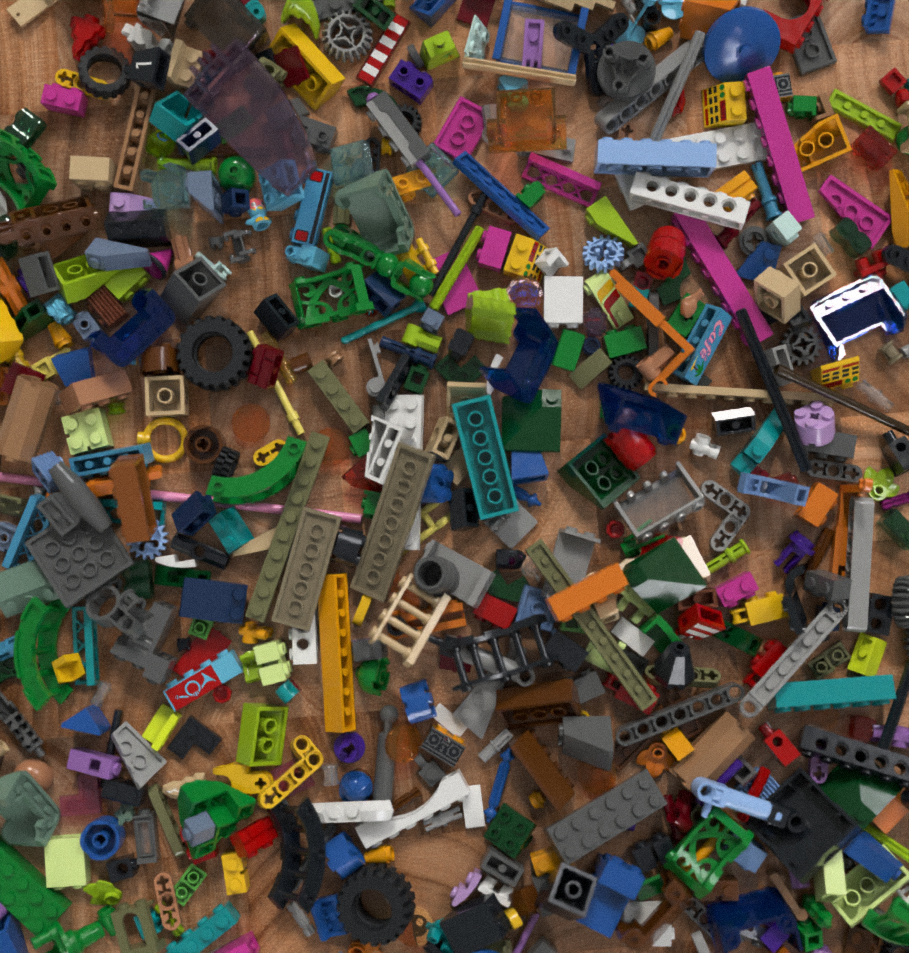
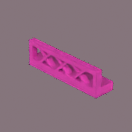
M532 152L521 176L522 179L531 183L537 180L545 189L587 208L593 204L602 184ZM530 166L538 169L540 176L535 178L528 176L527 173ZM555 176L558 183L551 186L546 183L544 177ZM566 183L573 184L575 191L571 193L564 192L562 185ZM586 190L593 193L590 202L582 200L580 192Z

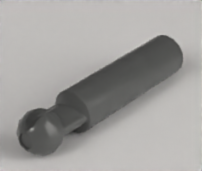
M386 705L380 711V719L384 722V729L378 733L373 801L390 800L391 804L397 734L393 732V723L399 717L398 710L393 705Z

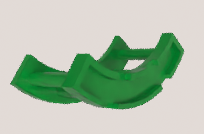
M288 436L278 455L265 467L252 474L231 478L212 475L206 495L214 496L213 502L240 505L257 503L278 494L294 480L307 442Z
M32 597L20 617L19 630L15 633L14 665L17 678H20L24 687L22 690L24 695L36 711L41 710L52 697H54L59 705H62L74 691L68 683H58L52 666V662L58 659L57 639L59 629L70 609L65 608L60 598L51 601L48 606H45L38 597ZM37 636H38V648H36ZM36 656H38L40 670H38Z
M897 896L893 898L887 912L879 915L871 908L867 910L861 923L866 929L888 942L909 946V903Z

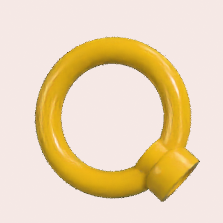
M160 417L151 421L146 426L144 432L138 431L137 444L151 443V433L156 427L160 425L173 426L181 436L179 449L171 455H160L152 449L155 461L171 463L180 459L185 454L183 441L188 432L178 420L170 417Z

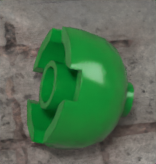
M230 156L220 164L218 180L225 191L230 188L249 190L250 192L257 181V172L253 164L246 158Z
M388 658L366 660L357 667L355 676L360 688L365 693L381 696V691H386L390 679V672H387V665L390 664Z

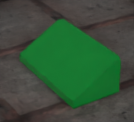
M563 328L551 365L573 372L576 368L585 335Z
M660 874L644 880L637 894L640 901L663 892L661 887L664 882Z

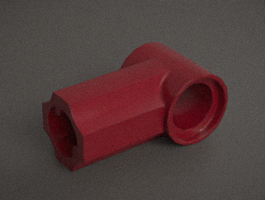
M679 790L675 807L666 816L667 821L680 833L689 831L693 823L689 817L695 795L686 790Z

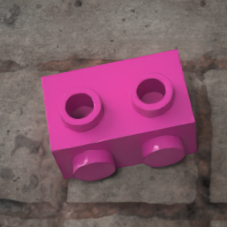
M52 83V85H44L40 103L47 110L85 118L89 99L78 88L71 87V89H66L62 85Z
M490 225L488 231L484 230L481 239L484 245L482 249H478L475 259L478 260L479 267L500 273L512 232Z
M744 571L714 587L719 605L722 607L727 606L728 608L737 605L738 600L743 597L748 599L754 596L755 591L759 589L750 571Z

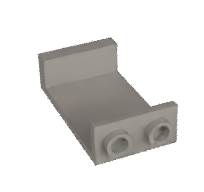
M567 526L566 529L559 528L552 554L575 584L582 580V578H585L594 544L600 543L601 540L595 538L596 534L584 531V534L577 532V528ZM545 580L540 596L548 598L556 593Z
M432 539L431 542L426 544L422 559L428 556H440L454 563L460 574V581L457 589L451 594L478 609L496 574ZM442 572L436 575L437 583L442 577Z

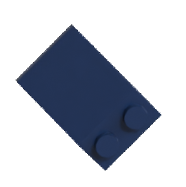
M184 577L178 616L242 624L248 585L238 582Z

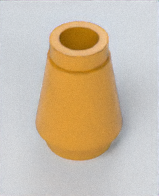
M667 27L648 32L644 37L645 46L650 51H656L673 38V30Z
M54 321L48 325L55 348L62 351L65 347L70 348L73 345V338L59 323Z
M387 844L364 854L366 864H390V862L395 860L393 846H388Z

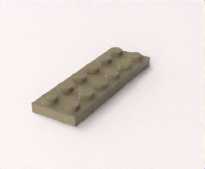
M303 507L271 621L310 631L342 517Z

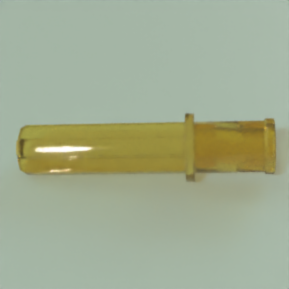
M269 331L261 335L264 344L280 349ZM283 356L279 371L286 384L290 385L296 382L298 378L290 367L291 363Z

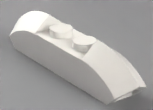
M390 800L312 803L321 823L390 821L393 814Z

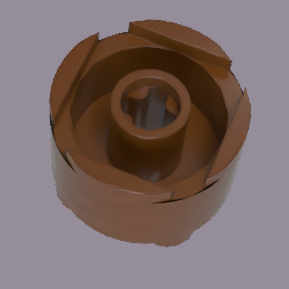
M170 343L159 344V347H152L150 345L140 346V351L138 352L140 377L144 378L147 375L174 376V373L179 375V361L176 360L178 350L172 348Z
M198 425L191 428L183 441L185 454L192 461L203 465L215 464L222 448L226 446L224 435L218 429L208 425ZM205 442H208L209 445L206 446V449L202 448V445H204Z

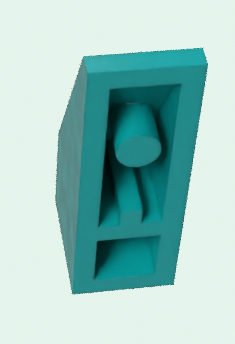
M773 408L739 452L747 456L756 465L761 463L784 430L775 408Z

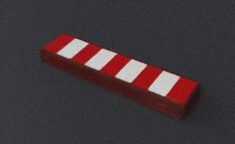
M394 12L396 16L386 31L382 32L356 75L357 80L372 88L411 25V21Z

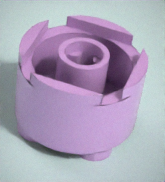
M813 401L811 404L794 411L795 428L803 445L815 444V447L826 445L833 440L835 434V414L830 407L823 405L821 401Z

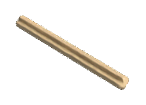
M463 57L462 68L568 86H574L576 83L575 74L471 57Z

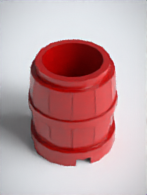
M663 226L653 232L643 261L646 272L653 278L665 280V277H671L672 279L680 274L686 254V238L682 231L674 226Z
M634 416L629 419V422L626 424L624 422L608 435L609 438L603 439L606 445L610 446L616 454L617 459L628 470L631 469L632 472L643 466L657 454L655 451L656 447L649 438V435L638 425V421Z

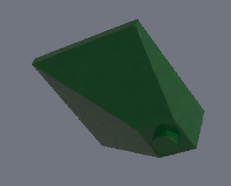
M540 389L502 397L501 440L504 451L560 453L561 390Z
M605 433L557 471L572 489L602 510L641 478L636 471L628 470L617 459L611 447L607 446L603 441L604 438H608Z
M675 536L625 564L622 570L632 589L657 614L708 586Z
M855 754V759L858 762H862L861 756ZM837 765L827 776L825 782L819 784L823 792L832 801L837 803L859 825L862 831L903 789L896 782H883L879 780V777L873 775L870 777L860 774V771L854 769L845 770L840 768V765Z

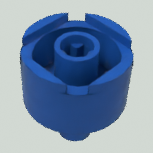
M433 464L420 503H444L451 500V488L454 479L452 470H448L444 464Z
M426 678L399 688L410 724H416L438 716L435 706H431L434 703L432 693L427 692L429 686Z
M103 815L97 817L81 833V848L93 860H106L113 856L124 844L126 837L125 828L123 825L119 826L118 818Z
M342 831L325 843L326 857L329 859L327 864L333 872H337L342 880L365 864V859L358 846L355 847L352 843L353 839L345 831Z

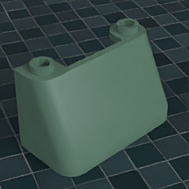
M387 169L378 170L337 191L335 195L337 206L343 210L349 209L364 239L376 245L380 251H385L384 253L397 255L409 251L415 234L414 225ZM367 251L368 258L374 260V254Z
M15 771L0 777V815L6 820L1 828L3 840L8 845L46 847L61 817L59 807L29 772Z

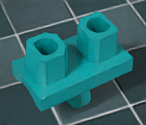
M443 918L433 923L427 922L425 927L429 931L426 939L433 944H437L442 940L441 951L443 953H453V949L439 924Z

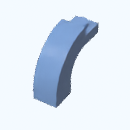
M741 472L737 492L806 506L810 487Z

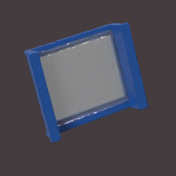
M504 0L492 59L496 60V62L522 66L525 18L544 20L541 69L576 74L580 52L557 41L553 36V27L557 22L566 20L585 30L589 9L581 7L579 15L515 2L513 0Z

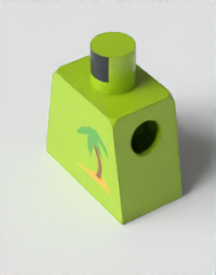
M444 31L424 40L419 52L427 71L460 57L449 31Z

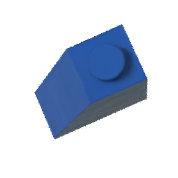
M866 830L855 836L843 850L848 856L886 883L891 879L895 881L902 874L900 868L903 864Z
M8 911L0 920V953H29L20 921Z

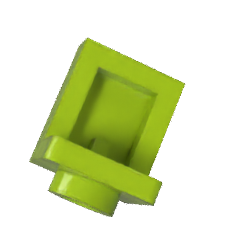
M247 651L244 655H240L239 658L243 664L246 683L260 681L259 668L264 667V664L257 665L254 651Z

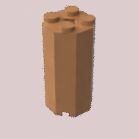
M25 374L17 376L0 429V455H4L5 460L10 462L20 460L23 463L32 465L31 458H35L38 455L60 388L59 386L47 380L45 383L41 381V378Z
M723 709L691 743L695 750L680 761L676 759L669 771L692 792L691 783L695 778L705 777L716 781L754 741L755 737L738 720ZM707 786L701 789V793L707 789Z

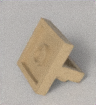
M176 38L170 54L171 60L166 79L173 89L181 91L183 87L195 91L202 71V51L187 47L183 40Z
M447 381L446 416L455 418L451 404L486 396L487 383Z

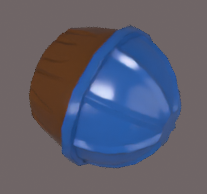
M356 768L342 776L339 793L344 802L366 801L373 791L371 775L366 770Z

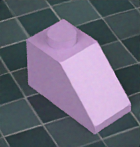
M110 192L109 212L111 213L154 209V199L132 193Z

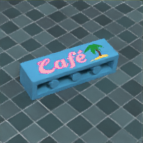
M706 303L687 339L696 350L672 374L684 382L697 386L733 317L722 308Z

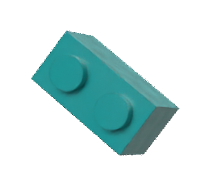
M235 506L221 511L208 521L228 554L254 539Z

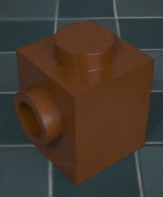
M534 883L523 886L508 894L519 917L526 915L528 918L538 913L537 909L540 907L534 905L538 896Z

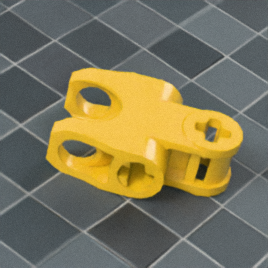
M232 762L213 768V774L228 777L231 781V787L251 797L252 794H260L274 781L273 775L265 770L251 771V766L239 762ZM261 778L266 782L264 786H262V782H259Z

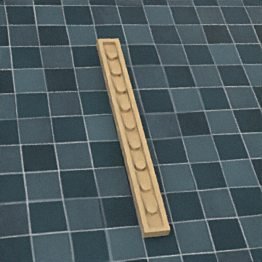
M645 382L642 384V392H646L647 396H652L648 392L650 383ZM657 383L653 387V392L657 393V396L659 393L666 394V397L676 398L678 395H685V398L697 399V396H705L706 400H716V397H724V401H736V398H742L743 402H755V399L762 400V403L772 404L767 390L679 384L664 385L663 383ZM781 391L786 405L801 402V405L805 406L813 401H821L823 405L832 407V404L836 403L817 393Z

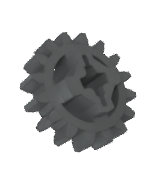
M790 327L787 329L788 333L782 334L785 340H781L779 344H786L791 363L795 361L797 367L800 366L801 362L803 366H807L808 361L813 363L815 362L814 357H820L817 351L823 349L822 346H819L823 339H817L820 333H813L814 327L809 329L804 327L794 332ZM794 335L793 342L789 344L791 337ZM798 343H800V344H808V345L804 346L803 348H802V347H799V346L794 347V346L798 345ZM813 347L811 354L808 356L809 349Z

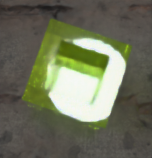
M157 129L148 136L145 151L162 161L174 151L176 142Z

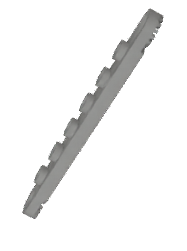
M839 599L837 602H829L808 625L805 633L800 634L739 703V712L743 717L753 718L766 706L847 614L848 604L846 601ZM833 604H840L843 609L842 613L833 611ZM750 702L754 705L755 710L753 713L746 712L744 708L745 703Z

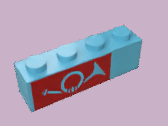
M234 649L221 651L217 654L218 658L211 661L208 659L200 664V669L196 671L191 669L183 674L184 678L177 681V679H174L166 684L167 688L163 693L174 712L244 671L243 664Z

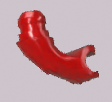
M684 87L671 117L682 114L686 103Z

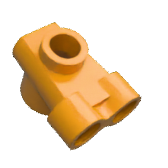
M245 622V625L239 627V635H242L243 643L255 644L258 642V639L267 640L273 634L272 627L257 626L256 622Z

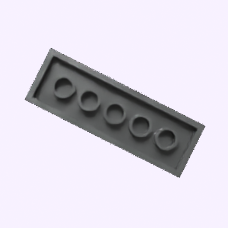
M643 769L544 828L543 831L560 862L569 865L667 805V802L649 771Z

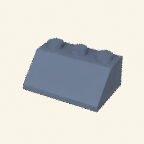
M212 171L187 172L188 179H185L186 191H189L190 196L193 197L194 201L220 224H225L221 204L222 187Z

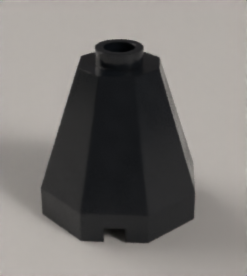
M683 641L671 643L654 661V677L667 689H673V687L685 689L694 681L695 671L690 647Z

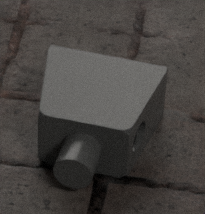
M370 638L351 640L352 660L357 662L383 659L389 655L388 646L378 639L372 645L368 643Z

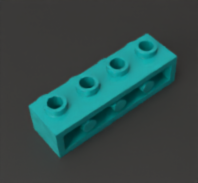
M227 901L224 905L220 903L212 910L213 913L207 917L205 915L196 923L197 926L195 928L187 929L181 935L182 938L177 942L174 940L165 947V953H200L234 926L241 915L230 901Z

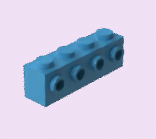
M150 442L68 458L71 470L78 476H82V479L94 477L95 473H100V476L108 475L109 468L116 462L119 456L143 453L146 467H148V463L154 461Z

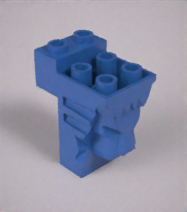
M598 852L595 862L596 870L594 873H591L592 876L598 878L589 909L586 918L575 921L611 938L629 899L635 901L645 877L639 867L630 865L615 855L612 856L608 853L603 855Z

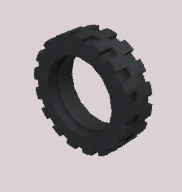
M97 46L93 47L91 51L87 50L85 55L81 56L80 63H78V74L82 87H85L86 92L92 93L96 98L108 99L112 97L114 99L117 98V95L124 94L125 89H128L130 86L129 82H131L124 73V66L129 64L128 59L124 58V54L117 52L113 47L110 49L107 46H102V48ZM107 61L119 67L121 76L111 84H100L91 79L88 74L89 69L97 62Z

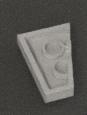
M487 672L485 675L486 677H489L496 674ZM499 680L474 687V690L468 694L452 715L480 739H483L496 706V690L503 689L505 683H500Z
M127 721L110 736L138 790L167 763Z

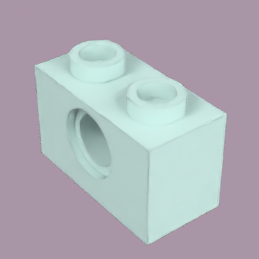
M787 210L775 219L765 231L774 244L786 247L799 237L798 232L802 227Z

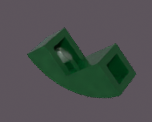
M156 565L154 584L183 588L184 577L210 580L211 571Z
M725 620V630L711 635L753 657L756 656L763 642V639Z

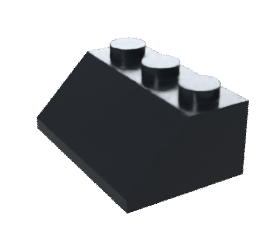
M166 209L108 213L104 225L107 238L110 241L142 248L172 246V236Z

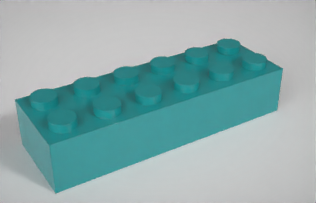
M486 395L451 404L480 520L519 511L491 396Z
M893 674L786 682L767 703L768 711L774 710L775 714L787 713L791 709H794V712H804L811 710V707H813L814 711L829 709L831 706H833V709H843L851 707L850 704H852L853 708L865 707L870 705V703H872V706L890 704V700L896 699Z

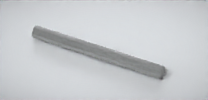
M696 30L650 135L652 141H660L705 39L706 34L702 31Z

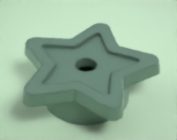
M121 803L120 809L114 813V816L118 818L119 826H122L124 822L132 820V816L135 815L134 806Z

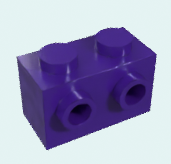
M401 59L389 76V84L421 105L434 87L432 77L427 72L417 70V67L412 62H405Z

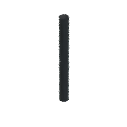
M115 709L110 736L120 727L123 710ZM109 736L106 754L114 755L116 746ZM101 778L99 787L103 788L106 779Z

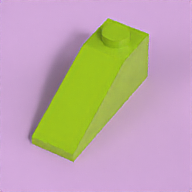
M606 196L586 208L584 217L590 226L593 225L595 229L610 235L613 239L616 237L618 242H622V244L631 249L638 245L637 240Z

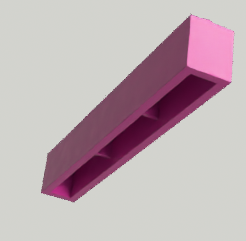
M768 66L746 74L743 85L745 91H749L751 97L749 105L756 114V118H754L756 128L761 130L762 137H760L762 147L767 150L766 162L768 167H772V182L774 186L777 185L779 193H777L779 203L783 204L785 210L782 214L789 210L798 223L814 218V211L771 67Z
M674 213L671 217V225L677 227L684 234L686 247L691 251L692 260L701 267V274L705 280L708 279L710 282L712 293L721 300L720 305L722 309L733 317L731 324L741 333L740 338L745 346L748 345L735 314L737 310L746 308L760 342L773 335L774 333L706 221Z

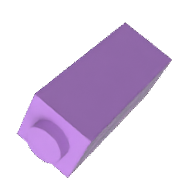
M84 747L70 749L67 768L109 780L118 777L120 774L122 758Z

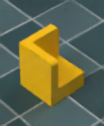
M79 653L66 654L52 662L59 684L74 682L86 674Z

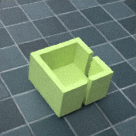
M98 407L61 417L64 432L66 435H70L69 438H66L70 455H84L92 453L94 450L99 451L114 447L105 409Z
M281 638L253 647L257 665L264 664V667L259 668L263 686L287 680L291 676L290 672H293L292 664L290 661H287V645L285 642H282Z

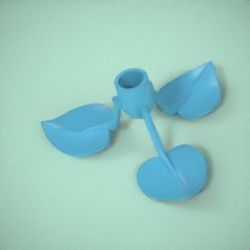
M642 0L644 6L635 19V23L629 20L627 30L615 43L635 41L642 44L645 30L643 27L638 26L637 23L646 8L658 2V4L662 5L661 12L666 18L677 20L683 17L681 7L684 0Z

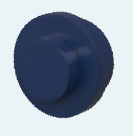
M587 337L584 340L582 351L584 354L591 356L601 348V343L595 337Z

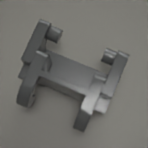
M235 229L222 233L225 242L230 241L229 237H231L236 253L235 258L234 255L229 256L230 263L246 264L250 262L251 258L248 254L252 253L254 255L257 251L255 248L247 250L243 236H251V230L237 231Z

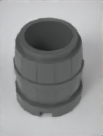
M428 556L417 563L414 569V580L417 586L427 594L440 597L444 593L449 595L457 589L460 574L455 564L440 556ZM442 572V577L437 583L436 575Z

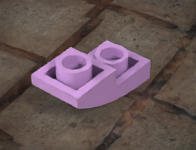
M475 867L473 872L469 871L465 883L467 885L459 882L457 887H453L449 896L452 898V906H457L471 894L482 877V870Z

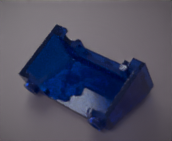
M141 288L133 295L131 302L137 313L111 337L103 331L97 330L89 334L84 340L114 365L119 367L129 365L175 322L174 312L153 288Z

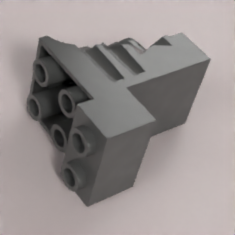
M164 600L154 602L150 610H143L136 618L144 626L142 636L138 639H131L123 633L122 636H118L110 653L114 654V658L117 660L132 662V666L137 669L143 670L145 668L142 676L147 678L146 681L151 684L158 685V683L161 684L169 680L179 658L161 651L176 619L179 607Z

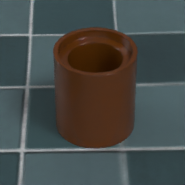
M308 352L289 359L295 375L314 367Z

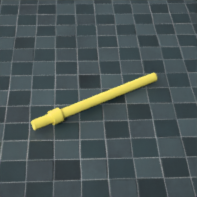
M251 330L246 333L253 348L257 347L260 343L254 331ZM277 378L274 389L287 413L286 417L289 423H292L297 435H302L305 431L299 421L300 417L297 411L293 410Z

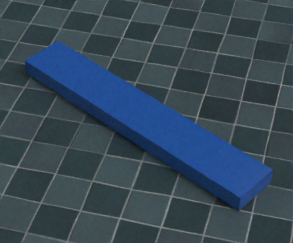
M464 151L454 159L452 164L536 241L548 232L550 228L467 151Z

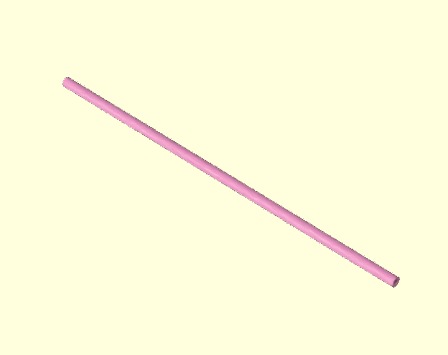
M0 472V482L43 487V484H41L36 476ZM150 490L152 500L184 503L192 495ZM213 502L215 507L220 508L235 506L237 510L280 515L285 506L261 502L240 505H224ZM315 509L342 517L341 522L357 524L362 522V514Z

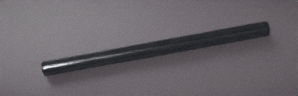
M746 308L737 310L735 314L801 472L809 471L812 469V466Z

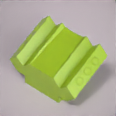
M494 288L488 291L477 290L468 293L465 307L466 331L473 334L478 340L483 339L485 341H494L495 343L510 344L509 337H511L516 310L515 303L509 300L506 288Z

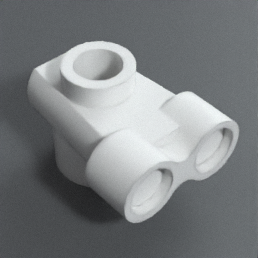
M697 433L695 438L692 439L689 449H692V453L697 456L705 454L710 458L717 459L721 446L710 444L711 437Z

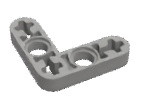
M707 480L700 485L701 493L705 498L728 513L709 540V546L712 550L723 551L728 547L749 517L750 508L746 503L715 481ZM712 484V490L715 492L721 490V492L713 499L715 494L712 492L706 493L705 485L709 486ZM722 495H728L730 498V503L726 506L720 503ZM736 501L737 503L735 504V506L737 508L744 507L743 512L745 513V515L738 516V511L735 508H732L731 511L729 510V508L732 507L734 502ZM729 521L735 526L734 531L728 533L724 528L725 524ZM720 531L724 535L729 536L728 539L724 537L721 540V543L723 544L722 547H715L716 543L714 542V540L720 539L722 537V534H719Z

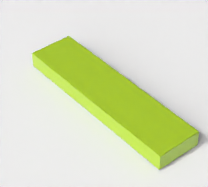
M834 89L829 97L834 113H838V115L890 143L894 141L902 126L899 122L837 89Z

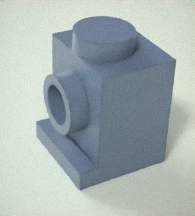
M428 307L420 320L421 324L419 327L423 328L426 332L437 335L445 321V316Z
M82 311L74 316L75 321L72 324L84 341L91 343L105 333L90 312L87 311L85 313ZM88 322V326L83 328L82 325Z
M8 521L0 522V551L3 552L8 551L18 527ZM5 534H6L7 537H8L6 541L3 540L4 537H5Z

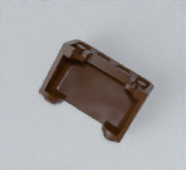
M668 868L660 873L664 882L661 890L665 894V899L642 924L635 918L630 922H624L620 919L615 928L619 941L630 950L647 951L693 900V894L689 887Z

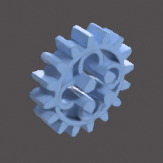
M600 235V239L593 237V242L587 241V246H583L582 257L585 266L589 265V270L596 268V273H599L600 270L607 273V269L612 270L614 266L620 267V262L624 261V248H622V242L617 243L616 237L610 239V235L606 238Z
M156 520L158 528L150 539L157 540L159 542L158 547H155L154 542L150 541L145 543V550L143 551L140 549V545L146 541L126 543V545L132 546L130 553L137 552L135 557L142 555L143 560H146L149 555L150 559H154L155 554L158 556L162 555L160 550L167 549L164 543L169 542L168 539H165L169 532L163 531L166 526H159V520Z

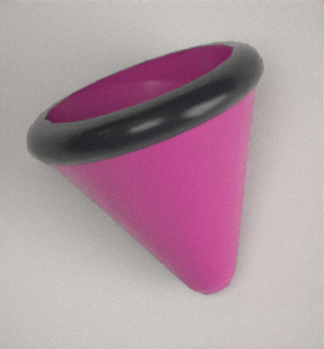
M172 249L149 253L152 264L151 266L144 267V269L158 280L166 279L173 255Z

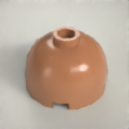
M36 757L22 761L13 771L29 772L45 792L51 787L54 778L52 768L45 763V760Z

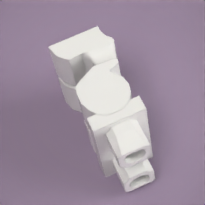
M126 23L121 31L122 35L127 37V42L131 44L136 52L160 47L168 54H171L174 44L170 39L164 38L158 42L150 30L143 28L138 23L135 26Z

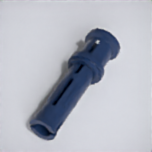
M385 336L382 337L379 344L380 348L396 354H409L414 364H422L429 367V370L434 368L438 354L435 353L433 355L423 351L421 347L415 349Z

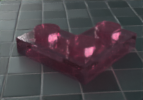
M79 774L77 776L79 794L62 795L59 797L61 817L102 812L99 777Z

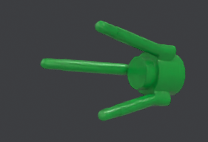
M649 519L636 529L639 533L652 523V520ZM630 534L623 538L624 543L620 545L626 558L630 556L633 558L640 555L641 550L639 548L663 539L665 535L662 534L648 542L637 544L635 539L631 541L634 536Z

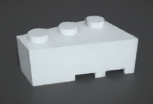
M372 415V432L369 433V440L371 441L369 452H367L365 477L384 485L398 442L409 444L414 433Z

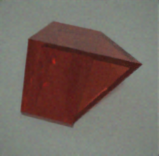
M367 454L341 476L343 480L353 487L382 492L383 484L365 477Z

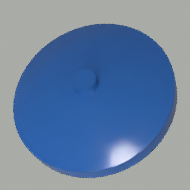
M745 6L730 10L712 24L705 36L702 47L704 63L712 76L723 83L743 81L746 74L772 65L780 48V30L771 15L760 8Z

